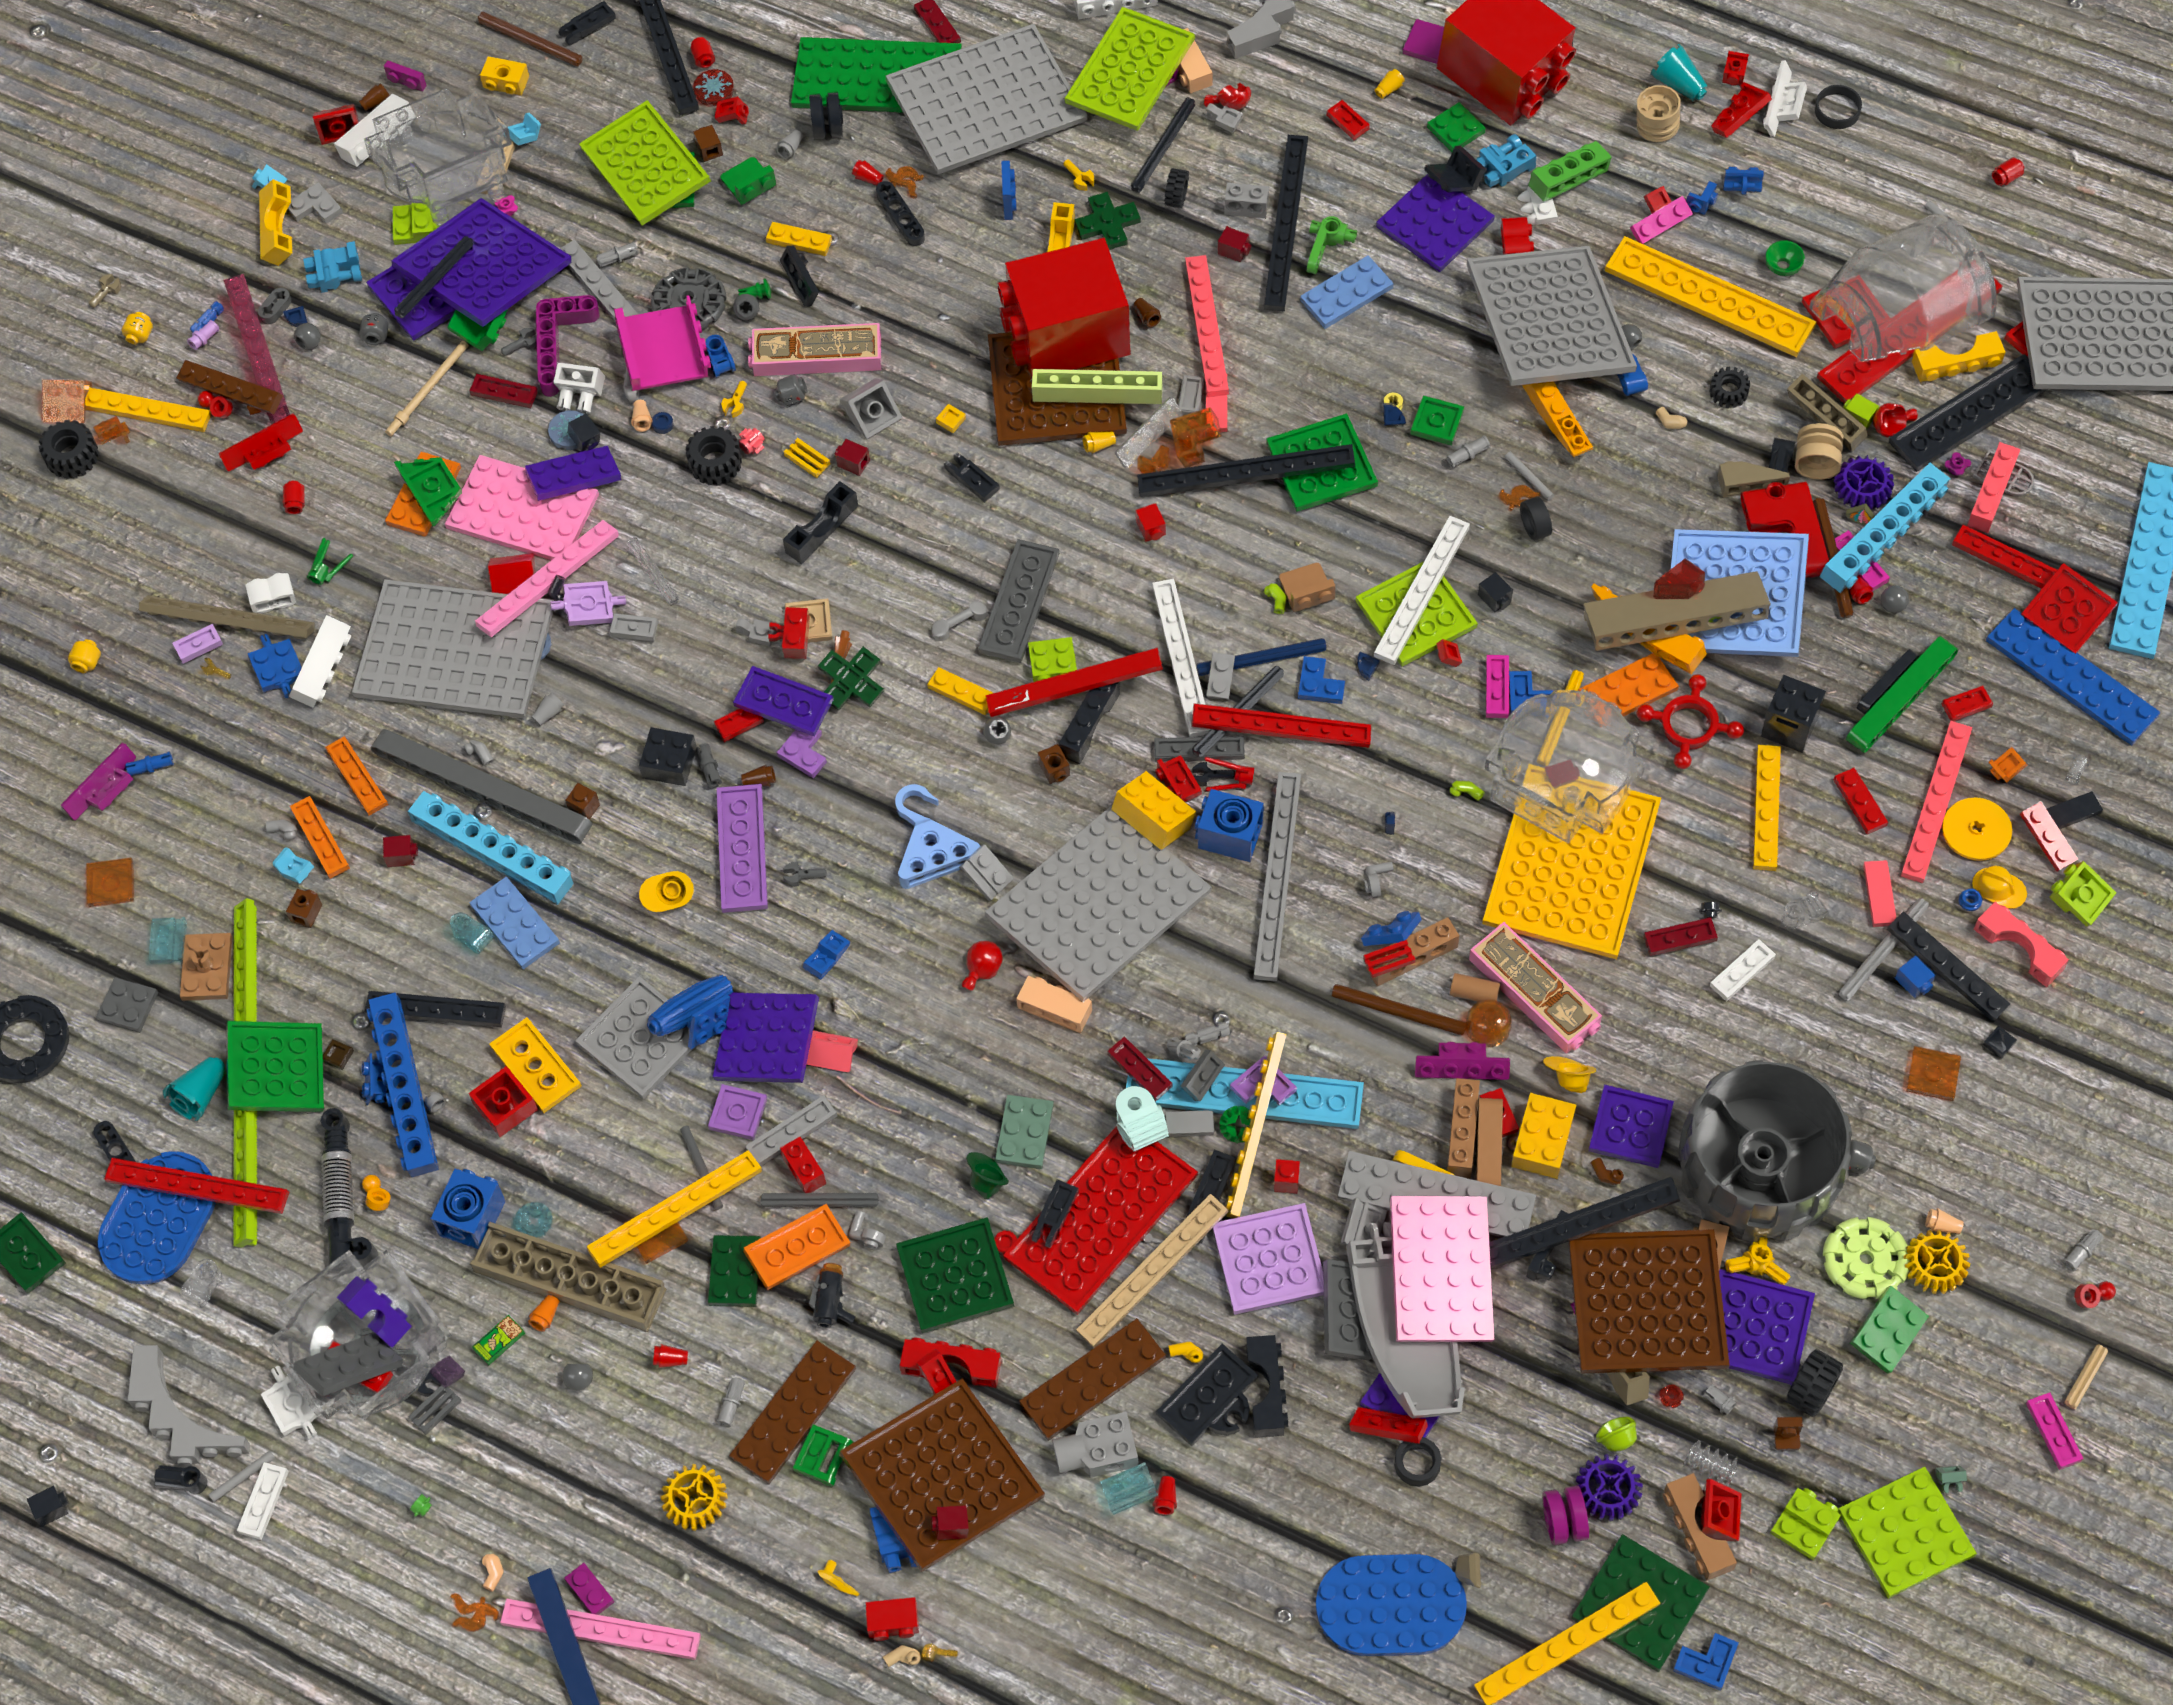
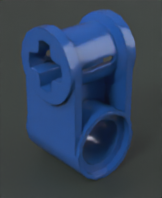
M719 335L709 336L705 341L706 350L715 377L717 378L719 374L730 370L736 371L733 358L726 347L724 339Z
M1634 354L1632 355L1637 365L1636 372L1617 374L1626 396L1648 390L1646 375Z

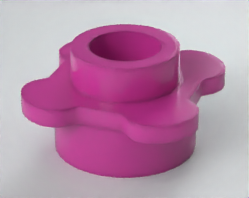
M512 195L495 201V206L509 216H512L518 210V206L514 203L515 198Z

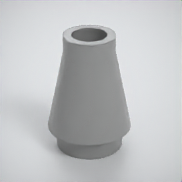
M793 130L792 133L780 140L776 147L777 154L784 159L793 157L800 141L803 139L802 133L798 130Z
M550 693L548 696L545 695L531 717L541 726L545 721L562 711L561 708L564 704L553 693Z

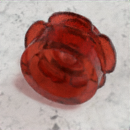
M1672 1384L1663 1387L1659 1393L1660 1401L1666 1407L1677 1408L1684 1399L1682 1390Z

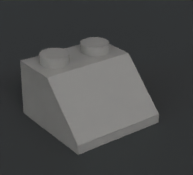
M874 378L840 399L848 417L866 439L903 418L884 380Z

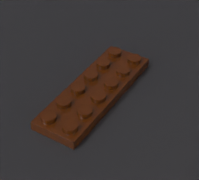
M1136 1318L1019 1401L1020 1405L1047 1441H1049L1166 1359V1354L1138 1318Z
M817 1340L731 1452L730 1458L770 1485L810 1432L812 1425L816 1424L855 1372L856 1366Z

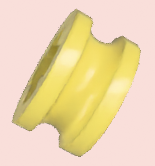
M1389 393L1384 397V403L1391 401L1393 403L1395 401L1397 402L1396 406L1402 410L1403 398L1400 394Z

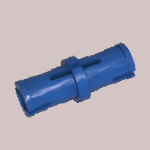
M169 751L152 757L147 755L144 759L127 762L126 767L128 768L126 769L127 773L133 776L148 771L153 773L156 769L173 766L174 763Z

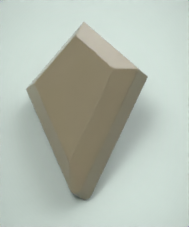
M1479 1554L1459 1555L1455 1571L1459 1581L1476 1588L1481 1587Z

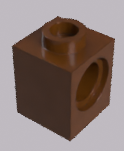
M1058 744L1038 752V763L1049 784L1062 782L1070 776L1069 763ZM1053 764L1060 765L1056 768L1050 767Z

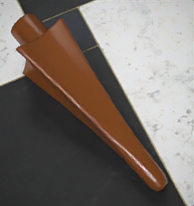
M846 630L841 631L840 637L835 636V652L844 659L852 645L849 642L850 632Z

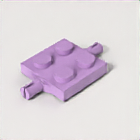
M607 581L563 584V601H550L551 610H565L569 626L612 623L613 605H626L625 595L612 597Z

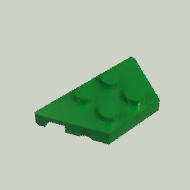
M441 457L428 460L414 459L413 463L395 461L396 469L432 527L436 526L462 494L460 486Z

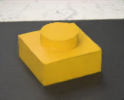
M948 404L936 417V423L954 433L966 419V414Z

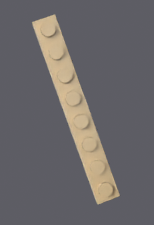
M1210 1194L1076 1331L1095 1348L1228 1213V1209Z

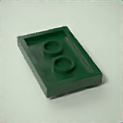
M22 1212L0 1229V1263L27 1294L66 1264L63 1258Z
M713 1236L708 1295L709 1306L757 1307L759 1276L743 1249L761 1239V1236Z

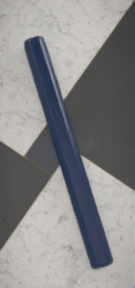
M1324 638L1235 655L1233 669L1322 652L1327 648ZM1211 660L1196 664L1199 676L1210 674Z

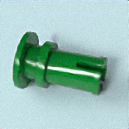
M764 278V283L760 284L757 282L754 286L738 289V294H750L760 299L767 295L768 299H771V288L767 279Z

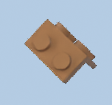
M1316 562L1282 573L1279 576L1280 583L1293 612L1335 599V583L1333 579L1327 580L1320 563Z

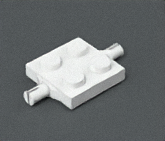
M276 1366L275 1368L279 1375L274 1368L271 1370V1373L277 1382L272 1388L261 1394L284 1436L296 1429L303 1428L308 1439L313 1438L309 1429L315 1437L317 1432L311 1422L327 1412L326 1407L317 1391L298 1373L285 1377L281 1367Z

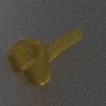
M204 658L208 664L207 667L200 665L206 675L215 673L227 679H230L232 674L217 668L210 658Z
M929 1643L924 1646L921 1658L934 1661L936 1654L957 1657L958 1651L938 1648Z

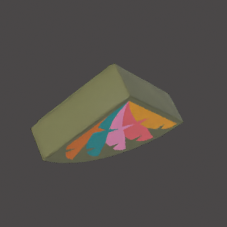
M1867 504L1853 507L1846 511V516L1849 519L1863 525H1867L1875 517Z

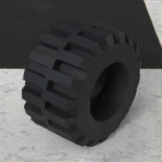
M64 420L63 423L60 421L55 422L56 425H50L48 431L42 433L43 438L39 440V451L47 467L58 477L63 475L64 478L69 479L70 476L77 478L79 474L83 476L86 474V470L93 468L92 464H96V457L99 456L98 446L91 431L85 424H79L76 420L72 422ZM69 446H76L73 450L69 452L61 453L65 448Z
M710 426V429L704 427L701 428V432L696 431L693 433L694 437H690L688 439L689 444H686V457L693 477L696 480L699 479L703 484L708 482V485H713V483L721 485L723 481H731L730 477L735 478L737 471L741 469L742 463L737 437L732 435L730 430L724 431V427L720 426L718 429L715 426ZM713 452L723 453L722 456L716 459L704 458Z
M1818 1349L1812 1351L1792 1383L1786 1402L1811 1417L1816 1416L1835 1387L1843 1371V1363Z

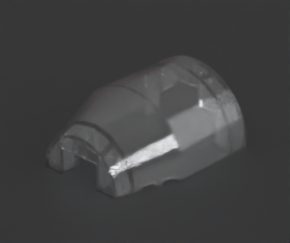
M1933 214L1858 249L1812 299L1809 308L1821 321L1837 315L1852 330L1848 349L1863 362L1886 358L1888 354L1900 352L1903 355L1907 353V350L1918 348L1920 351L1928 350L1995 317L1997 294L1989 263L1974 237L1956 220L1945 215Z

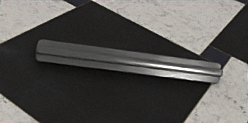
M763 1193L761 1195L762 1207H821L825 1204L828 1207H876L879 1203L877 1193Z

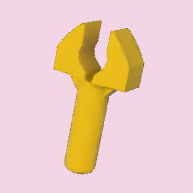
M1069 159L1064 161L1063 165L1076 177L1073 181L1074 186L1078 190H1088L1087 184L1082 180L1089 181L1094 186V173L1090 169L1087 172H1082Z
M745 381L739 382L732 398H723L721 405L725 416L728 409L733 407V405L735 407L732 411V418L742 414L744 405L739 401L747 387Z

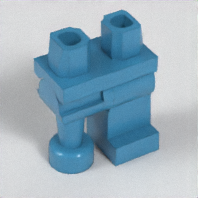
M1512 134L1507 138V143L1499 147L1491 144L1487 148H1482L1476 160L1488 172L1484 175L1486 184L1489 187L1496 184L1503 187L1522 172L1535 169L1537 155L1526 144L1522 145L1520 138L1516 134Z
M355 241L346 243V247L328 248L322 251L320 249L313 250L314 256L303 259L306 272L317 271V273L306 275L309 289L320 287L321 292L324 293L328 292V289H337L341 281L352 278L354 282L362 281Z

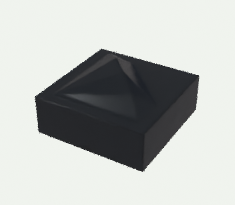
M1997 1026L1984 1041L1983 1045L2002 1059L2016 1044L2017 1039L2000 1026Z

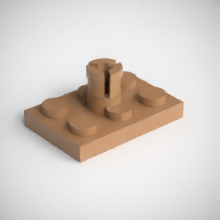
M231 933L185 935L180 989L182 1001L228 999L233 939Z

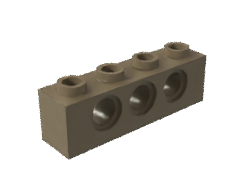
M1801 374L1787 388L1789 398L1818 423L1829 424L1841 430L1844 435L1843 444L1852 452L1867 437L1866 427L1805 375Z

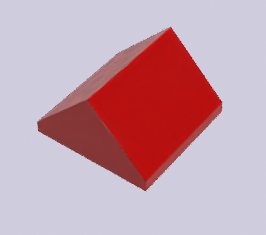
M534 553L490 558L488 570L492 593L509 594L535 574Z
M1706 1479L1703 1487L1704 1498L1702 1501L1700 1530L1712 1539L1739 1541L1742 1493L1715 1480Z

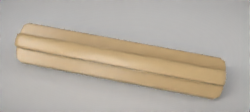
M2096 1345L2064 1401L2066 1406L2071 1409L2077 1408L2108 1353L2107 1348L2102 1345Z

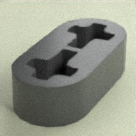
M285 288L275 289L261 304L258 314L263 323H275L283 314V311L290 306L291 297L288 290Z

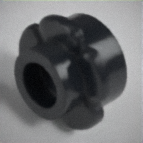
M1718 902L1701 903V910H1699V913L1703 914L1704 918H1717V914L1722 912Z

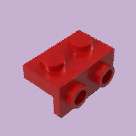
M1181 755L1167 762H1163L1162 759L1157 760V769H1155L1157 778L1160 782L1164 781L1167 788L1180 799L1187 802L1202 795L1200 786Z

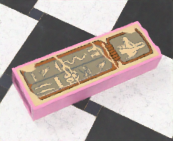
M879 323L752 329V338H748L749 350H752V355L748 356L749 368H753L754 376L882 370Z
M1505 922L1470 950L1469 960L1489 980L1499 982V989L1566 1054L1572 1049L1577 1050L1589 1034L1593 1036L1601 1028L1602 1015Z

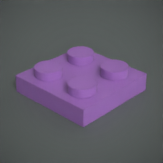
M722 1084L708 1124L709 1130L754 1140L767 1102V1095Z

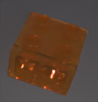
M42 379V421L51 423L60 421L63 423L64 420H70V422L76 420L79 423H85V390L92 388V381Z

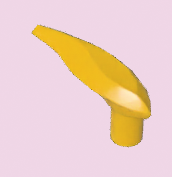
M828 1560L824 1570L817 1571L820 1577L833 1588L859 1596L860 1593L845 1583L841 1577L833 1574L837 1565L835 1561Z

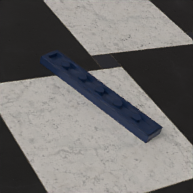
M552 1568L527 1577L572 1704L601 1705Z

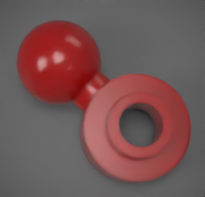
M203 391L198 395L200 406L204 408L210 407V412L213 416L224 419L231 414L233 405L228 398L222 396L214 397L210 391Z
M2103 1281L2097 1286L2094 1284H2081L2076 1288L2074 1298L2078 1306L2094 1308L2099 1304L2100 1299L2108 1301L2114 1298L2116 1288L2108 1281Z

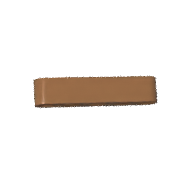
M1478 1098L1476 1181L1501 1186L1503 1099Z

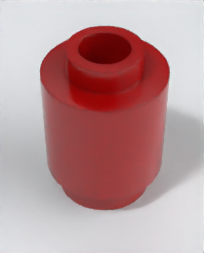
M704 37L695 38L691 42L690 47L695 63L700 68H708L715 62V55L710 42Z
M2015 157L2008 159L1997 166L1992 172L1994 182L1998 186L2008 185L2024 174V164Z
M289 481L283 485V507L286 513L299 514L305 507V487L298 481Z

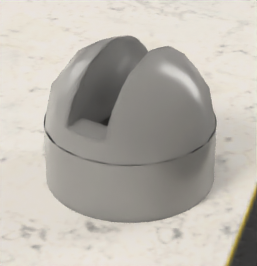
M430 1092L431 1096L429 1098L425 1097V1105L431 1112H437L445 1105L446 1099L438 1092Z

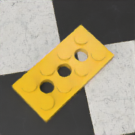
M528 1017L489 1043L491 1049L533 1097L536 1105L543 1113L582 1087L580 1081ZM521 1044L528 1045V1049L524 1053L516 1052V1048ZM533 1061L542 1062L538 1069L533 1070L529 1068ZM547 1077L555 1079V1082L550 1086L543 1085V1081Z

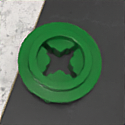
M1233 1106L1222 1114L1219 1123L1221 1134L1228 1141L1235 1142L1236 1144L1245 1142L1242 1141L1243 1133L1246 1127L1249 1128L1251 1119L1248 1118L1250 1109L1247 1107ZM1238 1115L1242 1124L1249 1125L1241 1127L1239 1134H1237L1234 1126L1228 1125L1236 1123Z

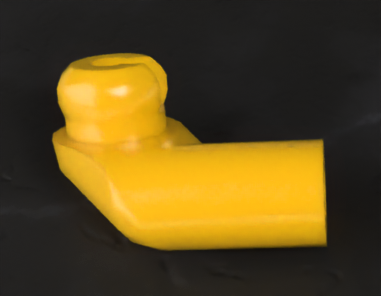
M1192 1342L1168 1345L1170 1357L1183 1355L1193 1363H1199L1203 1359L1202 1350Z

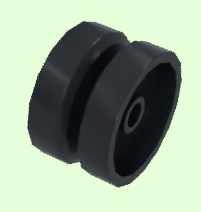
M820 93L809 94L814 140L825 139L826 126H829L832 138L843 137L842 124H844L839 93H827V106L823 105V98Z

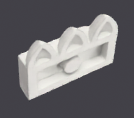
M1529 186L1526 191L1517 197L1522 202H1528L1520 209L1524 213L1531 214L1527 216L1528 224L1540 225L1557 222L1558 216L1552 198L1543 202Z

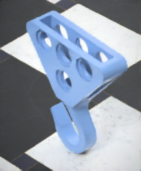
M917 784L903 787L895 798L896 810L900 817L915 826L898 871L899 882L904 889H909L961 870L959 866L962 864H959V862L967 860L980 847L979 843L930 818L905 808L903 803L910 796H919L927 802L939 805L937 798L931 795L925 787ZM929 842H935V843H936V844L933 845V846H928V845H926V844L929 843ZM958 853H964V854H965V855L962 856V857H957V856H955V855L958 854ZM936 861H943L940 865L934 864ZM915 869H922L921 872H913Z

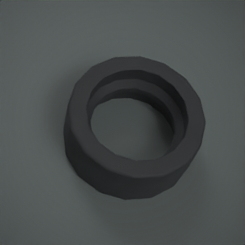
M1536 496L1520 503V514L1529 537L1536 541L1552 534V522L1543 500Z
M1422 1437L1419 1444L1403 1441L1400 1443L1395 1454L1394 1467L1396 1474L1408 1485L1417 1487L1428 1485L1436 1479L1440 1472L1442 1459L1440 1450L1434 1442L1425 1437ZM1410 1449H1424L1431 1455L1432 1467L1427 1473L1415 1475L1406 1470L1403 1458Z

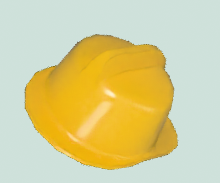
M2001 866L1983 868L1973 877V889L1977 890L1981 897L1993 903L1996 901L1999 905H2003L2008 909L2017 908L2026 901L2027 890L2023 882Z
M679 871L659 874L643 882L639 890V899L642 905L650 911H667L687 904L692 899L694 885L685 873Z
M1551 1056L1543 1060L1547 1067L1556 1070L1559 1085L1571 1092H1586L1590 1075L1596 1072L1595 1067L1564 1057Z

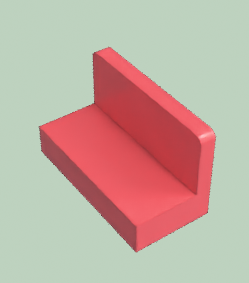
M813 1031L806 1065L850 1072L852 1057L857 1048L858 1039Z

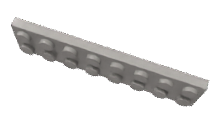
M1349 1151L1338 1193L1339 1199L1352 1201L1355 1198H1359L1360 1202H1367L1386 1210H1390L1391 1196L1487 1197L1488 1232L1491 1235L1500 1237L1529 1228L1536 1200V1194Z

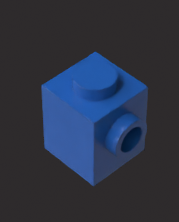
M1914 956L1898 969L1895 979L1916 998L1919 994L1925 995L1932 989L1935 974L1917 956Z

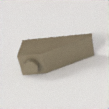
M1728 461L1720 464L1717 475L1723 498L1739 496L1744 491L1767 488L1773 482L1787 485L1790 479V475L1787 472L1743 461Z
M1646 1372L1607 1373L1614 1390L1626 1405L1648 1399L1650 1377Z

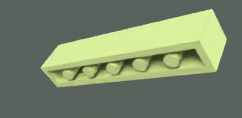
M1033 369V402L1162 404V372Z

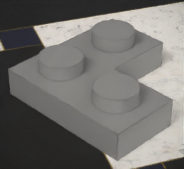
M319 182L291 199V204L287 209L297 222L314 211L325 223L330 222L343 213L342 208Z

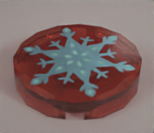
M711 69L702 72L696 77L693 83V90L699 102L704 105L713 104V106H717L718 101L732 97L734 82L725 71Z

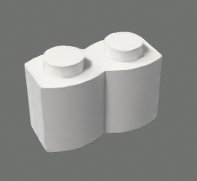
M276 573L267 579L257 578L245 584L253 613L262 614L275 608H285L296 603L288 573Z

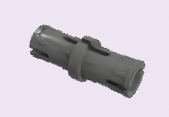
M706 743L700 744L699 747H696V752L701 762L700 769L702 772L704 771L708 787H718V784H722L717 770L718 763L712 756L710 745Z

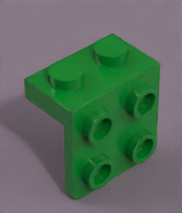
M755 157L748 158L720 176L721 181L741 205L776 186L773 168L770 165L763 168Z
M455 310L447 328L480 351H483L489 344L493 345L499 336L497 331L504 326L507 320L504 318L507 310L483 327L458 310Z

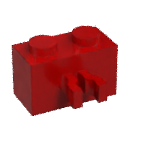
M786 607L783 626L778 623H769L770 630H777L778 632L774 635L768 634V639L772 642L783 639L782 650L784 658H807L810 623L808 608Z

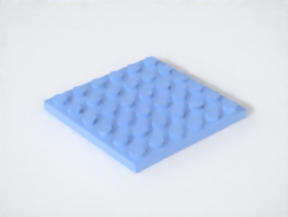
M1675 529L1669 587L1758 571L1771 603L1768 619L1694 632L1687 635L1700 638L1705 644L1706 653L1799 657L1809 534ZM1758 608L1752 614H1760L1763 612V609ZM1736 612L1730 618H1738L1742 613ZM1690 621L1686 626H1695L1697 621Z

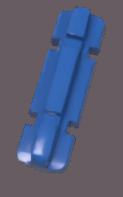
M215 301L210 306L211 309H207L197 320L198 323L195 322L190 327L191 332L199 331L210 320L214 321L217 318L216 315H220L224 311L223 305Z

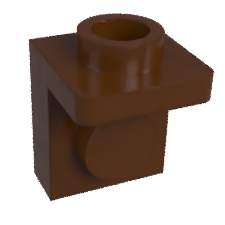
M1777 1417L1773 1426L1776 1450L1800 1449V1432L1803 1427L1802 1417Z

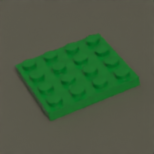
M1347 413L1266 438V444L1271 455L1353 444L1356 467L1282 477L1296 512L1378 487V480Z
M227 1021L228 1110L323 1112L322 1023Z

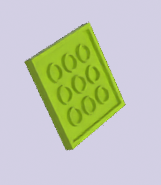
M1424 561L1356 596V603L1381 638L1384 636ZM1444 575L1397 659L1401 667L1437 649L1436 643L1444 639L1451 642L1476 629L1478 626L1477 621Z
M1926 1467L1914 1471L1838 1509L1844 1524L1888 1599L1975 1557L1977 1554Z

